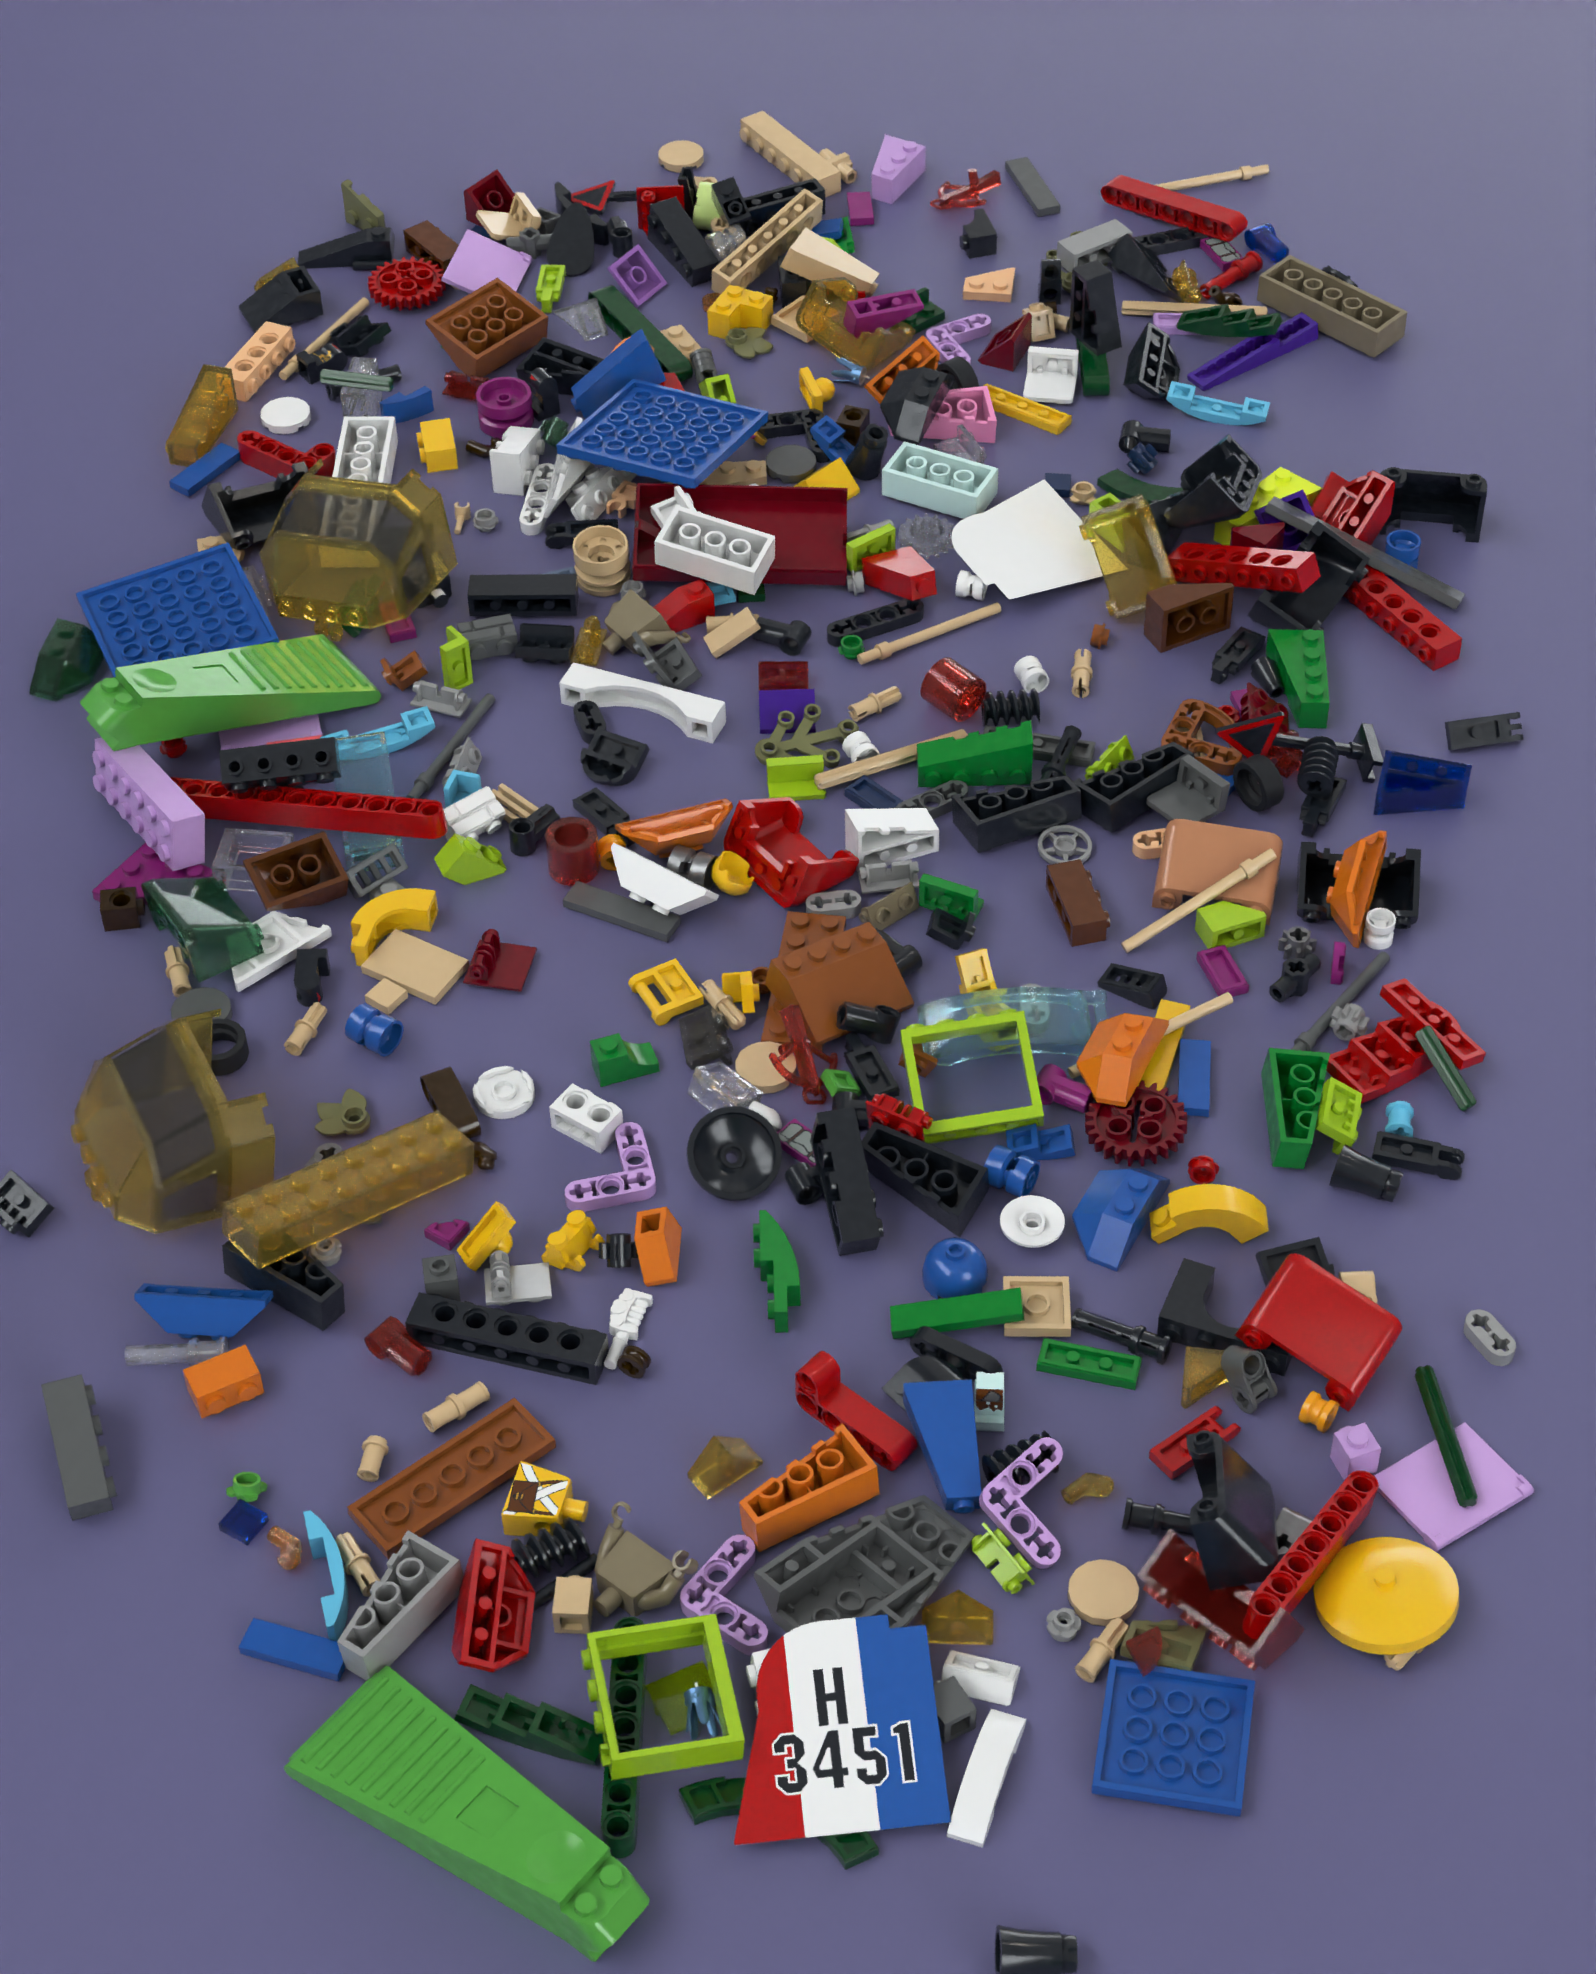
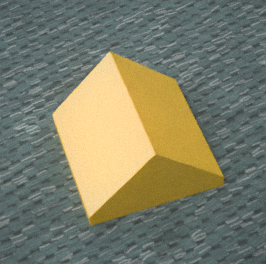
M841 457L821 467L793 486L848 488L847 501L860 493L859 486Z

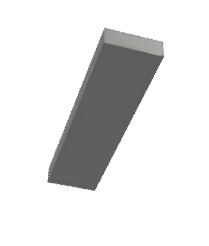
M1028 157L1005 161L1006 170L1038 217L1060 212V204Z
M985 726L983 734L995 732L996 727ZM1032 733L1033 759L1050 762L1061 737ZM1078 740L1067 765L1087 768L1091 766L1096 742Z
M576 881L563 898V907L664 942H668L681 924L679 915L670 912L668 916L652 909V906Z

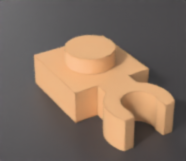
M624 480L611 494L612 499L606 504L607 514L610 515L612 511L618 510V518H623L627 513V508L635 509L636 483Z

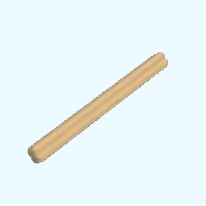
M1124 300L1121 312L1123 315L1153 316V313H1183L1221 304ZM1228 305L1231 312L1254 308L1256 316L1267 315L1268 312L1265 306Z
M959 729L820 772L814 776V783L818 790H823L859 779L863 775L868 776L917 760L918 743L952 736L957 740L965 738L968 734L964 729Z

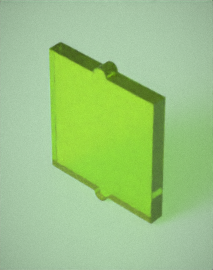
M699 1661L645 1685L646 1691L655 1705L654 1712L656 1715L661 1716L670 1735L686 1729L688 1708L684 1703V1693L694 1688L695 1682L698 1683V1686H706L712 1689L709 1671L703 1661Z

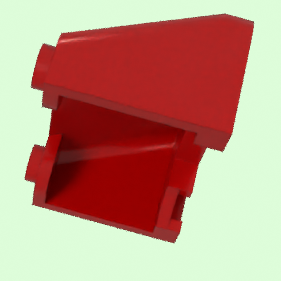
M792 798L739 800L724 837V850L736 853L746 860L750 865L747 873L748 876H753L754 881L780 906L784 908L797 907L806 902L808 896L824 892L852 877L860 860L848 850H839L835 852L832 859H828L799 832L804 815L801 807Z
M1294 1253L1288 1255L1234 1336L1252 1349H1266L1273 1342L1327 1378L1329 1381L1325 1386V1392L1329 1400L1338 1402L1340 1407L1349 1412L1387 1356L1403 1328L1399 1319L1307 1257Z

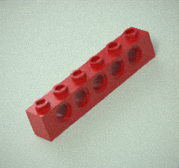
M1184 542L1166 557L1172 580L1177 582L1200 584L1232 583L1234 587L1303 593L1321 577L1315 552Z
M1366 564L1365 568L1369 570L1360 583L1354 581L1343 596L1431 670L1435 671L1458 660L1462 638L1385 574Z

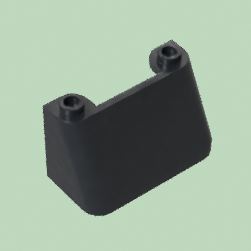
M1228 434L1182 472L1181 487L1183 491L1188 490L1190 493L1178 503L1166 509L1164 516L1168 524L1173 528L1184 530L1240 518L1249 511L1262 478L1261 469Z
M304 461L292 464L293 471L287 476L279 473L276 481L232 491L230 486H226L223 489L220 482L207 485L202 509L205 516L226 543L229 542L231 548L244 550L250 545L305 531L315 532L322 528L326 507Z
M1390 467L1380 473L1395 482L1391 515L1379 534L1386 535L1387 528L1393 524L1394 527L1399 528L1400 520L1453 524L1452 532L1458 533V529L1463 531L1466 535L1465 542L1479 543L1487 496V481L1478 474L1410 470Z
M1317 521L1296 551L1315 552L1321 577L1303 593L1265 589L1247 615L1255 622L1271 629L1324 630L1320 627L1352 583L1354 581L1360 583L1369 571L1365 568L1370 560L1369 557Z
M1301 842L1298 854L1297 915L1302 917V920L1307 923H1317L1320 920L1335 921L1331 916L1330 904L1326 903L1329 886L1334 887L1336 878L1333 877L1336 861H1341L1343 854H1331L1330 848H1324L1323 853L1317 851L1316 842ZM1406 848L1405 855L1395 858L1396 853L1390 852L1389 856L1384 857L1370 910L1385 908L1392 911L1396 917L1395 928L1408 929L1418 919L1421 849Z
M1204 1430L1186 1435L1187 1448L1190 1456H1192L1203 1497L1191 1508L1190 1525L1210 1591L1263 1582L1279 1563L1275 1501L1270 1483L1217 1433Z

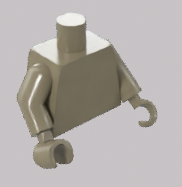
M632 589L620 601L612 604L610 612L604 621L611 635L602 642V645L611 655H614L623 645L633 654H638L632 645L636 642L632 636L634 631L638 632L649 647L657 644H668L676 637L681 643L686 644L691 641L688 633L683 632L681 636L672 631L662 615L649 605V601L642 599Z
M622 1501L617 1502L612 1507L611 1515L614 1522L608 1524L604 1533L594 1570L597 1578V1587L601 1594L593 1601L596 1610L604 1617H609L618 1607L631 1616H638L645 1610L649 1611L667 1606L685 1582L684 1575L694 1574L698 1569V1562L693 1558L689 1559L684 1566V1561L688 1558L689 1552L679 1550L674 1554L672 1561H670L631 1532L625 1531L621 1527L623 1519L618 1516L617 1509L619 1506H623L630 1513L631 1508L626 1502Z

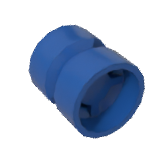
M1394 530L1386 537L1385 553L1417 569L1421 538L1410 530Z
M366 1003L358 1005L352 1011L345 1026L347 1038L366 1046L367 1049L383 1057L390 1055L397 1048L404 1032L401 1021L387 1014L380 1013L378 1009Z
M996 1145L992 1149L984 1164V1167L988 1168L989 1185L997 1189L1005 1186L1006 1192L1016 1197L1030 1195L1039 1177L1041 1166L1039 1161L1026 1155L1017 1157L1014 1150L1002 1145Z

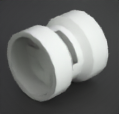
M960 570L956 582V596L966 597L969 595L976 600L983 601L988 585L985 586L979 577L972 575L970 571Z
M1025 656L1015 664L1014 673L1028 694L1032 688H1035L1037 693H1040L1048 686L1049 677L1045 670L1042 669L1038 658L1035 656Z
M862 731L851 733L842 744V749L851 758L852 763L880 754L877 748L871 744L866 733Z
M1374 908L1367 913L1363 940L1368 947L1382 950L1391 946L1396 917L1392 911L1385 908Z

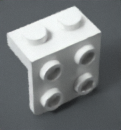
M1029 346L1027 376L1023 397L1035 402H1049L1060 405L1071 404L1078 376L1079 350Z

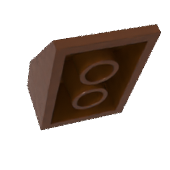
M1232 583L1169 584L1147 592L1144 623L1145 637L1162 653L1229 629L1231 625L1234 585Z
M325 831L243 860V865L266 911L317 906L347 895L349 878Z

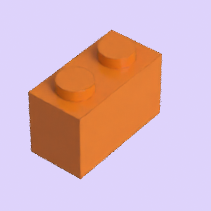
M246 1344L183 1369L187 1390L201 1419L212 1414H218L224 1409L252 1400L256 1396L265 1393L260 1372Z

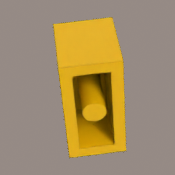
M450 418L420 422L421 432L416 433L421 463H426L428 473L458 469Z

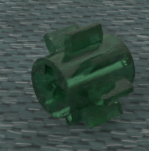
M552 416L551 420H543L539 427L540 431L543 432L541 439L557 448L556 444L567 436L569 424L555 416Z

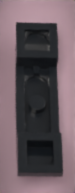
M556 182L557 213L562 215L572 204L571 192L560 182ZM590 215L594 243L603 246L609 245L608 224L598 215Z

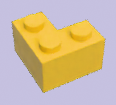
M728 285L707 310L708 335L725 339L728 331L733 328L747 329L756 327L766 330L771 324V316L773 315V296L735 285Z

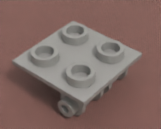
M497 1250L490 1255V1268L484 1269L486 1305L505 1306L513 1302L529 1301L535 1303L544 1299H552L549 1262L510 1266L509 1256L506 1252Z

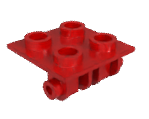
M683 185L636 187L638 228L643 229L647 236L649 226L647 217L650 213L651 204L676 197L684 208Z
M884 1093L881 1095L875 1094L872 1102L868 1100L865 1102L869 1129L875 1121L925 1142L923 1128L929 1129L933 1122V1118L929 1116L928 1112L916 1107L912 1110V1105L910 1104L904 1107L903 1101H898V1099Z

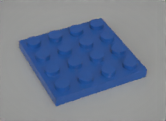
M1110 1659L1091 1794L1241 1817L1255 1680Z

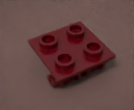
M1248 682L1247 693L1240 699L1241 721L1282 711L1285 718L1277 734L1290 735L1289 713L1286 707L1271 699L1263 689L1257 688Z
M488 929L483 933L482 940L480 939L463 983L521 992L537 947L500 942L499 933L495 929Z

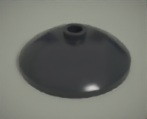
M728 1106L708 1113L695 1125L687 1143L686 1155L690 1172L701 1188L723 1200L742 1201L759 1195L771 1185L781 1166L782 1148L777 1132L766 1118L748 1108ZM729 1153L734 1154L737 1162H728L726 1155Z

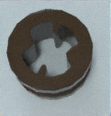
M627 1346L623 1351V1355L617 1361L619 1369L632 1378L643 1377L646 1372L645 1369L651 1364L650 1356L636 1346Z

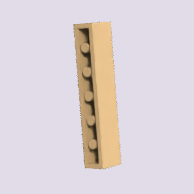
M760 111L740 119L741 129L739 134L742 141L747 143L795 183L816 178L825 189V198L841 192V171L766 112Z

